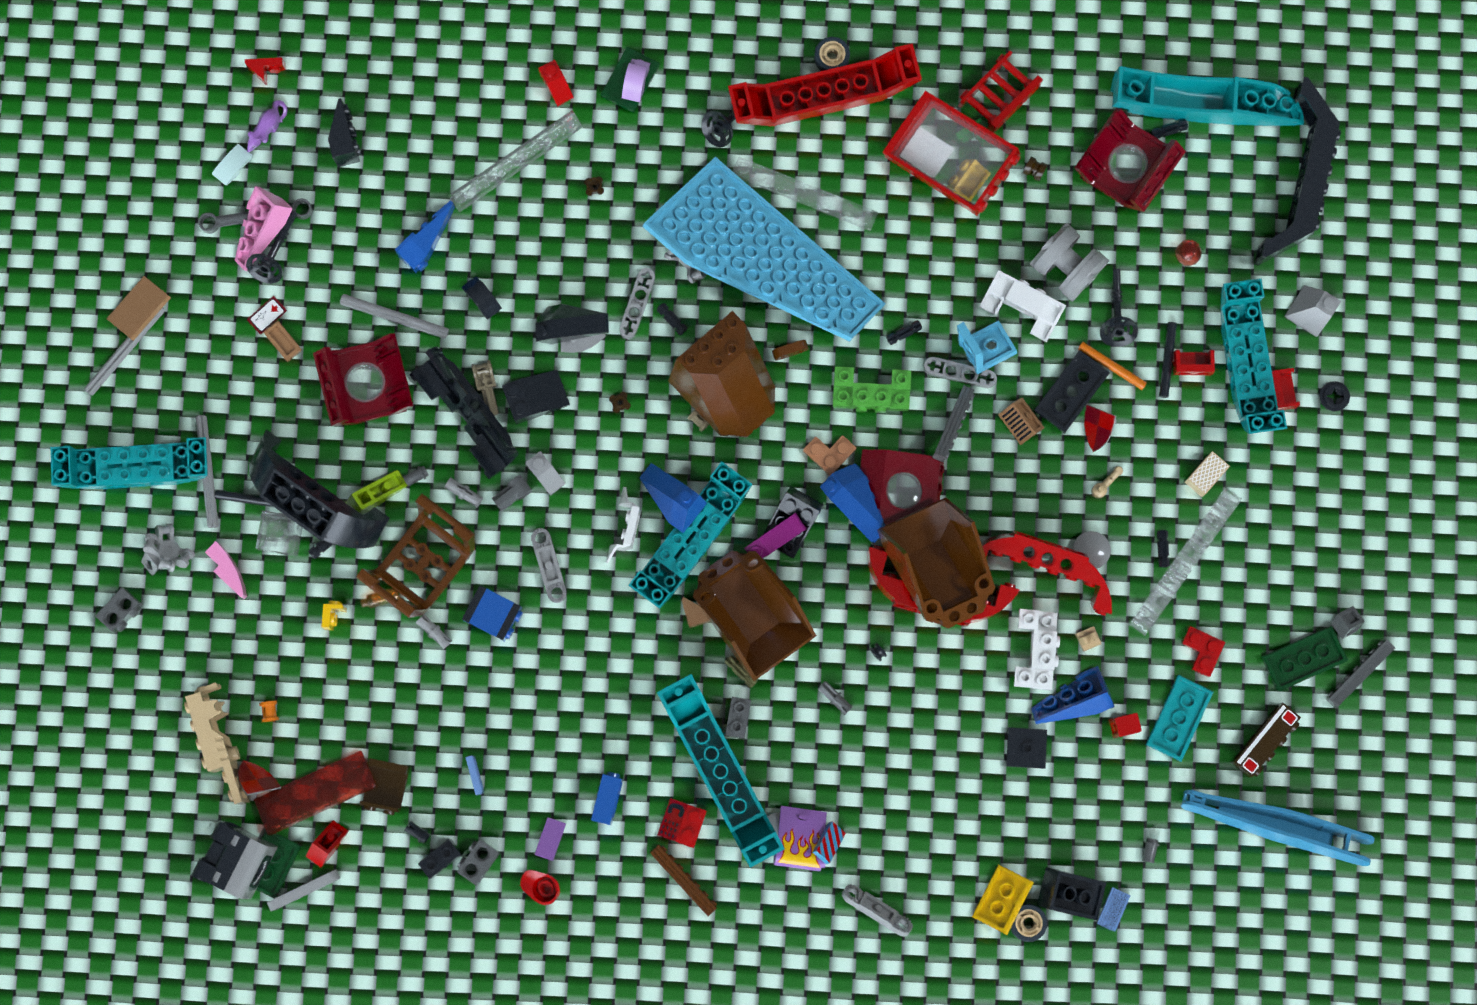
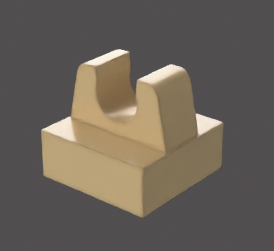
M1094 626L1075 634L1083 652L1102 644Z

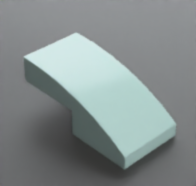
M237 144L218 164L212 175L227 186L252 159V154Z

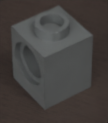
M1352 606L1339 613L1331 625L1340 637L1344 639L1357 632L1365 621L1355 607Z

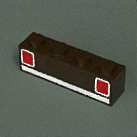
M1283 702L1279 703L1231 763L1248 778L1257 777L1264 769L1262 765L1265 761L1269 762L1275 756L1274 750L1278 746H1283L1287 741V734L1290 731L1294 732L1300 725L1298 721L1301 717Z

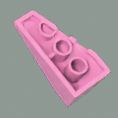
M255 186L246 209H249L247 220H244L242 225L245 227L244 235L239 239L235 261L245 271H247V259L251 255L261 254L284 227L293 209L284 199L258 186Z

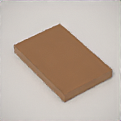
M143 276L108 316L107 320L134 341L171 297Z

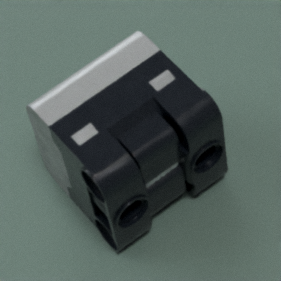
M218 821L211 835L213 841L205 857L199 858L191 875L237 898L252 899L278 847L232 822Z

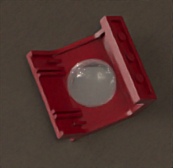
M1116 108L1074 168L1081 175L1080 179L1124 207L1145 212L1186 151L1177 140L1171 139L1167 144L1136 126L1122 109Z
M395 333L387 334L376 341L340 350H331V347H324L313 353L331 426L359 424L407 412L408 408L413 407Z
M862 449L860 469L868 477L870 490L874 493L876 506L881 512L885 525L940 500L943 489L944 462L932 458L933 456L893 450Z

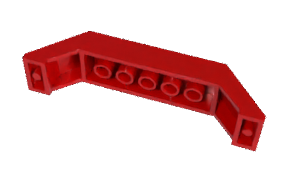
M912 43L894 47L893 50L872 60L768 84L743 82L728 86L736 123L777 126L883 101L920 82L922 77Z

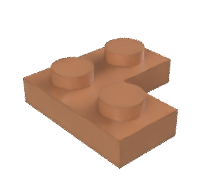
M843 435L830 449L815 436L803 449V452L830 476L837 471L857 448Z

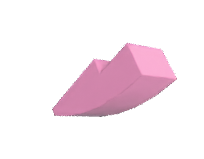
M215 541L205 552L218 564L214 572L241 598L245 599L247 597L245 584L236 563L223 546Z

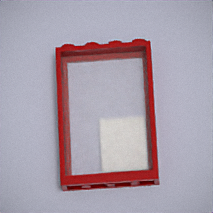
M926 90L882 152L885 158L976 216L986 209L987 201L991 196H995L999 189L998 185L1001 181L1007 179L1012 165L1015 166L1020 160V151L1016 146Z

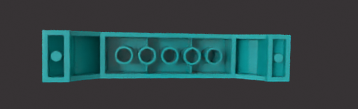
M692 674L657 692L749 867L751 868L784 850L782 842L756 797Z

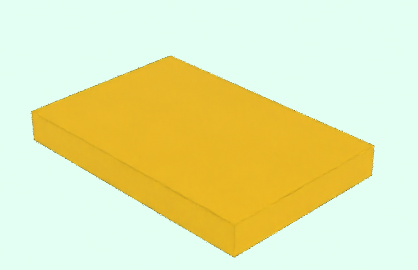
M998 864L972 917L1007 935L1034 882Z

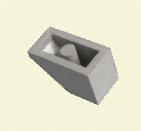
M541 451L525 463L550 496L565 485V482Z

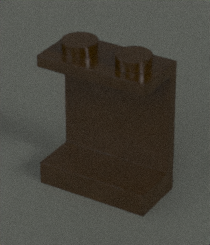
M369 758V774L363 801H360L359 805H364V809L369 811H375L376 808L384 809L383 813L389 815L400 812L410 766Z

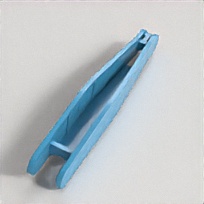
M1194 790L1184 791L1181 807L1187 811L1206 816L1275 842L1360 866L1370 865L1371 860L1369 858L1349 852L1348 849L1350 840L1362 844H1373L1375 838L1371 835L1285 808L1215 796ZM1205 804L1218 806L1219 809L1206 806ZM1333 835L1344 838L1342 849L1331 846Z

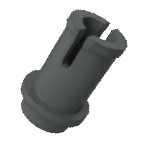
M424 465L421 467L417 466L418 469L403 476L408 486L423 478L425 480L429 476Z
M1147 838L1144 841L1146 846L1142 861L1155 863L1157 846H1160L1158 844L1159 840Z

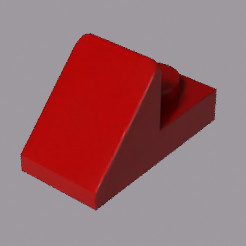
M282 57L244 59L247 68L266 85L267 71L270 73H280V71L286 70L285 61Z

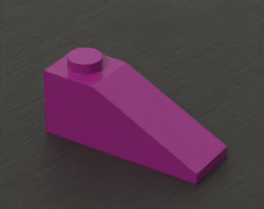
M795 513L744 549L747 553L748 551H756L764 559L806 530V527Z

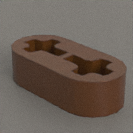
M800 340L772 350L775 361L803 353L809 350L806 340Z

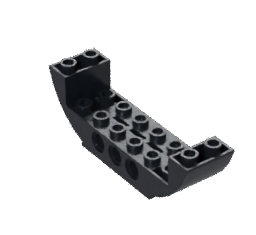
M266 429L249 463V474L255 488L260 493L259 497L320 541L325 540L335 545L355 549L374 547L390 518L375 507L363 516L277 454L276 451L282 440Z

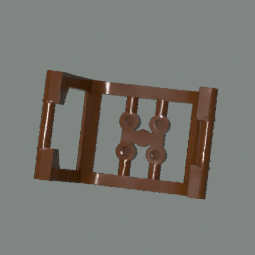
M423 493L415 501L418 507V517L381 565L374 570L361 569L356 576L357 579L408 618L421 616L432 607L468 561L475 549V533ZM436 513L453 526V532L463 540L464 544L428 518L429 514ZM422 526H425L461 554L452 567L444 562L442 556L431 552L426 544L420 543L413 538ZM408 544L415 548L420 556H423L419 559L418 564L414 559L407 558L402 554V551ZM396 559L404 564L406 570L417 574L422 582L428 583L435 588L426 600H423L387 572ZM430 562L434 567L441 568L446 572V575L440 582L432 577L430 571L424 570L429 567ZM381 578L414 605H411L401 597L396 599L378 585V579Z

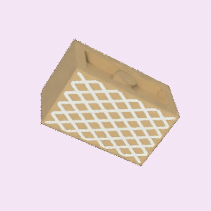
M1212 451L1186 479L1185 483L1203 497L1230 466Z

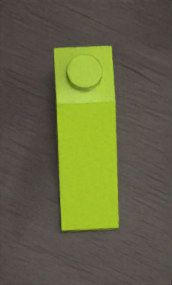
M396 470L352 493L345 503L363 515L408 485L400 472Z

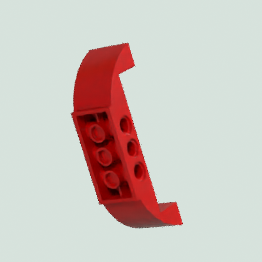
M1015 530L1012 533L1000 534L981 542L985 557L988 551L991 550V554L1000 557L1003 554L1008 555L1010 560L1021 563L1023 560L1030 567L1039 569L1040 566L1044 567L1048 573L1054 575L1062 573L1065 578L1072 581H1077V579L1083 580L1082 582L1085 585L1095 588L1090 602L1092 608H1094L1093 610L1104 616L1107 613L1112 614V600L1108 586L1096 567L1089 561L1087 554ZM1030 546L1033 548L1032 553H1023L1026 547ZM1051 553V558L1043 560V554ZM1063 559H1069L1070 563L1067 566L1060 565Z
M876 545L873 548L869 547L867 551L868 566L871 576L880 591L893 602L892 606L921 614L904 582L897 579V575L886 573V575H882L888 555L884 551L885 549ZM1005 582L1003 585L1001 584L996 589L992 606L991 602L986 601L984 612L976 614L966 621L957 623V625L967 627L970 623L980 622L994 616L1015 598L1020 589H1016V585Z

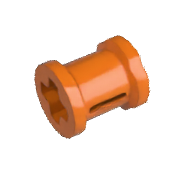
M277 701L259 703V706L262 707V723L279 720L275 706Z

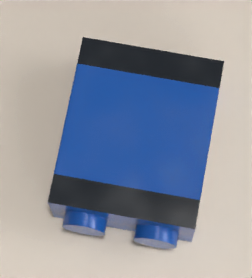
M480 585L462 620L505 642L506 639L511 638L514 632L512 627L515 621H520L523 612L520 605Z

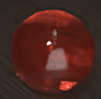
M1184 240L1177 246L1175 255L1178 262L1182 265L1192 266L1200 260L1202 251L1196 241Z

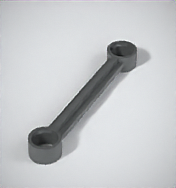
M297 199L293 205H290L293 208L292 210L296 212L297 206L301 203L308 204V212L304 215L297 214L296 216L302 220L308 219L313 213L312 205L306 199ZM249 211L222 216L204 213L199 217L198 224L205 233L212 234L219 227L243 224V221L247 220ZM208 217H212L215 220V225L211 229L203 227V221Z

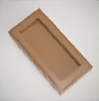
M279 321L263 332L287 362L302 351Z

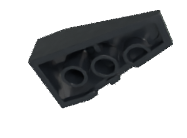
M565 304L547 307L535 323L536 342L551 345L609 333L608 313Z

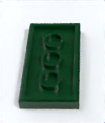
M1332 626L1261 657L1277 692L1348 661Z

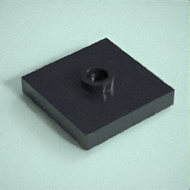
M1008 727L1006 767L1046 769L1047 730Z

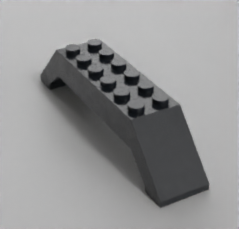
M1308 77L1302 78L1296 86L1293 96L1295 102H1298L1302 109L1304 121L1309 127L1286 229L1271 239L1265 238L1258 246L1254 265L1257 266L1307 240L1320 226L1318 216L1319 212L1322 213L1325 202L1322 199L1323 195H1326L1328 191L1327 177L1331 176L1333 166L1330 164L1337 153L1335 143L1339 141L1341 130H1339L1340 122Z

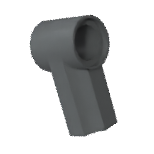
M519 475L511 480L506 488L492 497V500L501 511H504L517 500H522L529 495L532 489L524 478Z

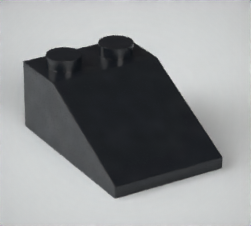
M558 370L522 378L502 385L516 425L570 406Z
M1046 867L1037 905L1097 921L1107 882Z

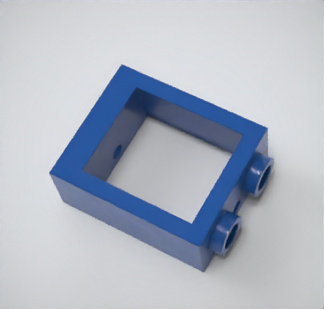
M608 772L607 775H602L591 821L612 825L623 784V779H620L619 774Z

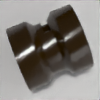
M1031 156L1023 174L1027 176L1032 175L1035 180L1040 181L1048 164L1040 163Z

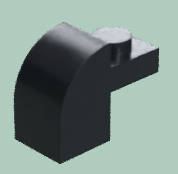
M477 276L461 287L487 320L502 309L489 289Z

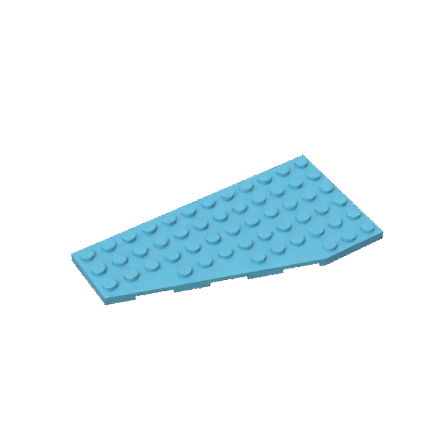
M716 157L643 224V228L686 265L849 342L885 305L879 297Z

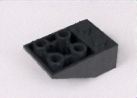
M341 98L338 99L328 137L332 158L338 168L360 162L359 156L362 155L357 140L354 139L357 138V133L352 121H350L353 120L351 110L348 108L347 103H343Z
M790 486L764 534L796 513L806 527V530L778 548L779 551L794 559L824 504Z

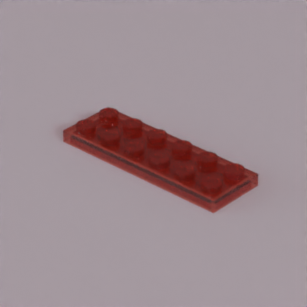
M359 751L286 784L281 789H276L254 799L266 832L270 836L377 787L363 752Z

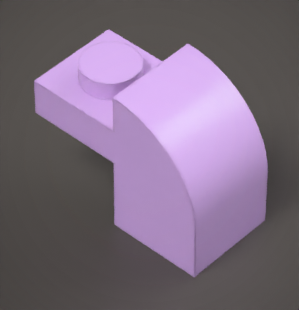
M631 60L624 79L622 98L640 102L650 63L643 60Z

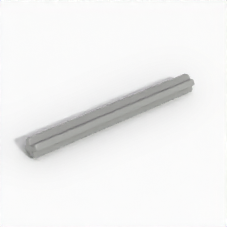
M343 294L340 299V304L443 339H446L449 333V329L346 294Z
M164 308L156 314L134 341L127 337L84 389L90 395L96 393L165 312Z
M199 415L196 416L198 438L206 437L208 476L202 479L207 526L215 528L219 526L208 424L207 417Z

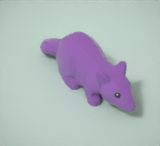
M274 101L272 109H267L260 115L253 132H248L247 152L253 151L261 144V141L267 143L269 134L276 132L288 111L283 101ZM278 106L283 107V114L281 117L279 115Z

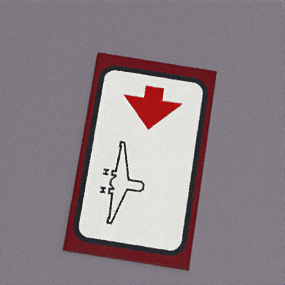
M273 296L253 313L247 321L261 335L287 310Z

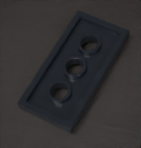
M1079 350L1034 412L1065 434L1110 372ZM1080 372H1085L1088 375L1086 382L1079 380L1078 374ZM1074 387L1077 390V395L1074 397L1069 396L1067 388ZM1063 402L1066 405V410L1063 412L1058 411L1056 403Z

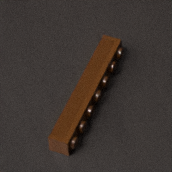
M658 845L650 854L707 916L712 914L717 909L715 901L713 899L710 901L709 895L699 889L701 886L696 881L693 882L691 880L692 876L688 872L685 873L683 871L682 865L680 863L676 864V859L671 854L668 855L666 853L667 849L663 845Z

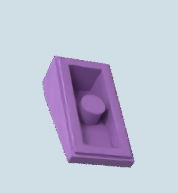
M548 817L534 855L554 861L566 823Z

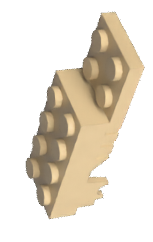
M213 683L198 687L194 694L185 697L186 702H184V706L192 718L190 721L191 729L193 732L196 731L198 739L195 741L198 750H201L203 758H201L203 768L207 769L208 772L215 773L224 770L222 777L224 782L229 785L228 796L230 801L238 805L249 803L248 796L243 791L238 780L239 766L237 760L240 759L237 746L232 747L230 737L219 731L217 721L229 715L228 712L225 713L222 710L225 702L210 700L208 693L222 689L221 685Z

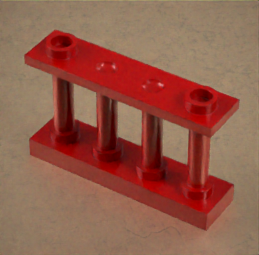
M1009 51L1006 55L1001 54L996 60L997 64L970 91L966 89L960 96L961 101L958 107L962 108L968 102L988 120L989 126L987 129L993 133L1033 95L1043 82L1039 75L1034 80L1028 79L1009 62L1012 51ZM1004 67L1024 85L1025 89L1022 92L1015 90L997 72ZM990 79H993L1012 96L1011 99L1013 101L1010 104L1008 102L1005 103L985 84ZM979 90L1000 108L999 111L1001 113L998 116L990 113L973 97Z

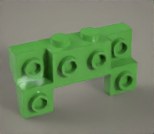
M835 367L833 408L856 409L857 412H867V409H872L876 413H886V410L909 411L911 370H892L891 384L853 383V367Z

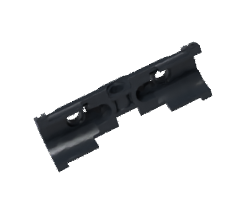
M439 347L430 348L426 352L430 359L412 371L410 377L419 383L431 400L440 396L452 413L456 410L467 422L464 429L476 443L469 451L485 470L484 474L486 477L491 479L510 465L519 453L512 445L509 434L455 363L447 359Z

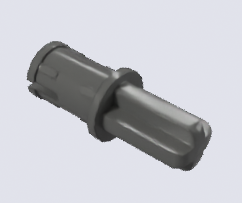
M824 681L819 686V691L843 715H846L853 706L841 696V692L838 693L827 681Z

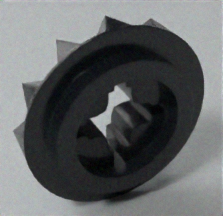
M1328 382L1321 388L1319 394L1320 404L1326 410L1333 412L1343 410L1350 401V392L1341 382ZM1333 391L1337 396L1340 397L1335 400V403L1333 402V398L1327 397L1329 395H1332Z

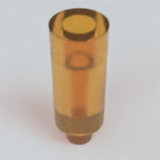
M394 588L386 590L396 599H399V592ZM377 593L366 595L367 598L360 600L362 607L369 606L374 608L389 604Z

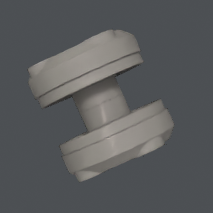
M1066 223L1046 242L1030 265L1044 276L1055 266L1064 272L1068 277L1058 289L1073 302L1090 285L1110 260L1096 249H1093L1084 259L1071 249L1080 238V235L1073 227Z

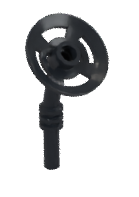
M710 111L704 115L702 131L709 143L716 147H725L731 142L733 138L731 123L735 120L734 111L728 117L719 111ZM710 117H712L713 119L710 121V126H708V121ZM714 132L715 135L720 137V141L716 140L711 133Z
M291 211L286 224L277 234L278 236L274 237L276 240L268 255L253 254L247 259V270L255 279L269 284L277 283L281 280L283 269L274 258L282 243H285L284 239H287L286 235H289L288 231L298 214L297 212ZM257 258L255 264H252L253 259ZM259 269L262 273L268 274V276H264L256 270ZM279 269L278 275L275 276L274 274Z
M1113 269V291H1111V294H1113L1111 298L1113 300L1111 302H1113L1114 317L1106 320L1100 328L1102 341L1112 347L1129 345L1138 335L1137 324L1132 319L1121 315V302H1123L1121 299L1123 295L1121 294L1123 291H1121L1120 269ZM1130 325H1132V327H1133L1132 334H1129V333H1130ZM1106 326H1108V327H1107V333H1108L1107 335H1105V332H1104ZM1113 336H1123L1125 338L1123 340H1112Z

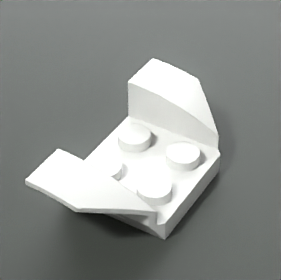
M623 487L619 506L628 507L631 510H627L625 521L628 525L627 529H623L621 535L623 545L612 544L609 546L606 563L610 561L615 550L626 551L633 549L641 511L640 507L628 501L626 487Z

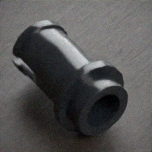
M410 821L409 827L406 826L404 831L416 838L418 843L422 842L425 844L431 835L428 833L429 830H424L413 823V821Z

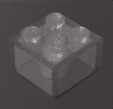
M262 510L256 549L263 552L298 557L303 528L283 513Z

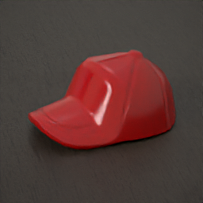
M527 870L521 877L520 886L522 890L537 903L549 905L558 898L560 885L553 876L536 870Z

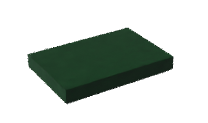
M626 47L603 89L601 97L634 113L640 102L622 98L628 64L631 63L632 59L650 63L649 72L645 79L643 98L660 67V63Z
M266 829L261 839L276 845L278 848L256 890L275 899L302 845Z

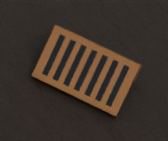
M1023 398L1013 402L998 414L1020 445L1044 429L1042 423Z

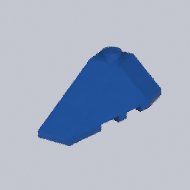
M451 200L433 215L431 222H424L416 235L412 232L395 249L399 258L415 273L423 271L428 265L427 262L430 260L455 209Z
M652 463L640 476V480L668 523L682 533L686 531L707 504L695 491Z
M852 464L832 473L820 488L845 516L872 543H875L880 538L877 529L885 526L880 510L876 506L874 493L870 490L868 477L857 464Z
M1097 666L1080 673L1068 686L1065 684L1060 687V692L1054 696L1049 695L1032 707L1031 711L1035 723L1041 724L1095 715L1115 707L1099 667Z

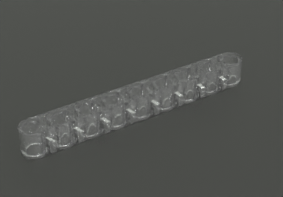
M1227 487L1224 488L1129 623L1131 627L1144 636L1149 632L1240 503L1241 497Z

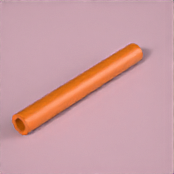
M1082 342L1078 350L1140 390H1143L1147 384L1146 381L1088 344Z

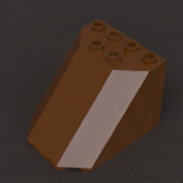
M733 311L676 359L668 382L720 436L730 435L747 438L768 417L770 418L775 413V385L746 324Z
M945 497L877 529L886 553L926 621L940 624L949 629L957 623L972 618V616L984 612L985 603L995 589L975 522Z
M730 551L722 559H719L699 574L698 587L693 594L694 599L753 681L760 678L817 636L796 597L756 551H748V553Z

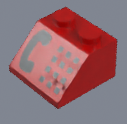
M670 798L657 835L694 848L707 811Z

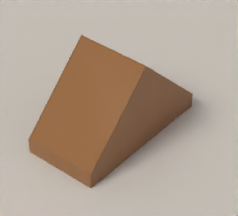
M684 597L681 601L689 628L710 622L699 605Z

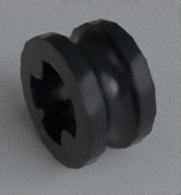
M877 642L874 648H869L879 662L882 661V657L887 656L886 652Z

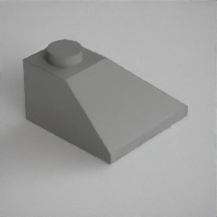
M1304 285L1284 317L1317 337L1341 301L1326 291Z

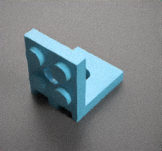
M999 320L972 335L964 322L957 325L959 346L965 351L967 359L973 364L977 374L1017 354V349ZM989 342H994L997 345L994 349L986 347Z

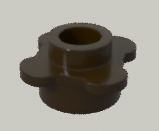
M599 176L586 178L584 181L587 186L586 194L588 196L593 194L602 195L604 193V188H602L603 179Z
M621 392L616 396L611 395L609 398L613 405L612 410L615 413L625 409L628 410L631 407L627 400L626 392Z

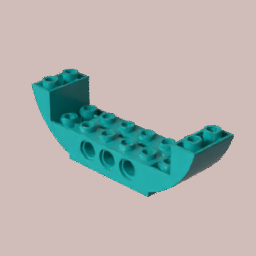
M1261 278L1224 283L1221 292V334L1232 399L1240 423L1248 434L1287 429L1284 410H1278L1260 301L1265 296Z
M206 437L186 438L187 442L106 448L74 449L71 446L50 447L52 486L64 488L116 489L178 485L201 480L208 476Z
M721 461L710 476V481L699 494L707 503L684 533L674 527L642 571L639 570L628 586L660 609L687 579L728 524L753 484Z

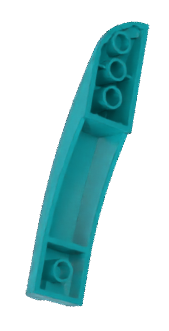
M1122 66L1118 67L1112 80V107L1127 109L1128 113L1173 120L1185 119L1190 122L1228 125L1291 126L1304 124L1302 109L1299 103L1295 102L1290 96L1291 93L1284 87L1270 82L1241 77L1218 78L1172 75Z

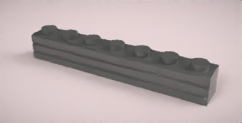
M963 385L932 458L941 462L948 459L950 455L948 451L949 449L952 450L954 445L953 439L956 440L959 434L957 430L961 429L963 424L961 421L967 415L965 411L969 410L971 405L969 402L973 401L975 396L973 394L974 389Z
M1387 639L1381 640L1377 644L1378 647L1376 649L1373 648L1369 652L1370 655L1367 658L1364 657L1360 661L1361 664L1355 666L1352 669L1353 672L1344 677V682L1337 684L1336 690L1334 692L1331 691L1327 695L1328 698L1326 700L1334 708H1337L1395 649Z

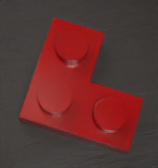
M1189 626L1181 644L1199 652L1191 670L1209 678L1225 642Z

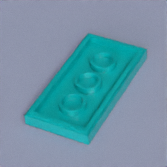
M1177 675L1145 745L1182 762L1213 691Z

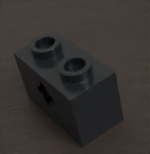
M448 839L420 861L418 865L429 879H433L462 856L463 853L452 839Z

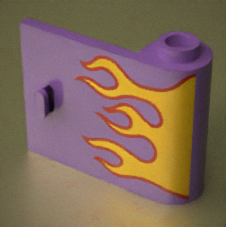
M781 806L778 837L785 849L774 855L773 864L813 871H821V868H825L826 864L813 853V850L826 828L827 812Z

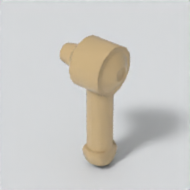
M1116 466L1102 483L1094 485L1091 490L1092 495L1098 499L1104 497L1107 493V488L1119 475H1122L1123 468Z

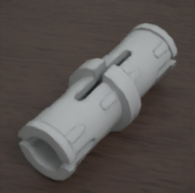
M451 477L444 487L458 495L459 499L466 500L476 508L483 500V497L470 490L469 486H464Z
M425 614L416 622L428 634V637L430 639L433 638L443 649L452 642L440 630L441 627L439 625L436 626Z

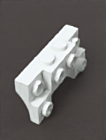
M998 270L979 307L996 316L1002 303L1024 313L1036 320L1030 334L1047 342L1066 305L1047 296L1044 290L1034 289L1029 286L1028 282L1022 279L1017 280Z
M1019 609L1018 629L1032 630L1029 668L1015 667L1014 687L1052 690L1053 671L1055 667H1058L1059 656L1056 655V648H1059L1060 636H1057L1056 631L1058 613Z

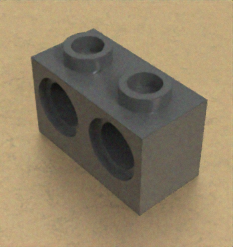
M121 588L95 617L114 633L121 632L127 627V621L140 613V608L143 604L127 589ZM126 600H130L131 606L125 610L123 604ZM113 614H117V622L111 624L110 617Z
M732 697L725 736L745 739L751 700Z
M482 839L472 843L468 849L470 851L468 857H463L457 865L459 867L457 873L474 885H478L500 854L499 851ZM482 847L488 851L485 859H481L478 856V850ZM469 864H474L477 868L474 875L467 873L466 869Z

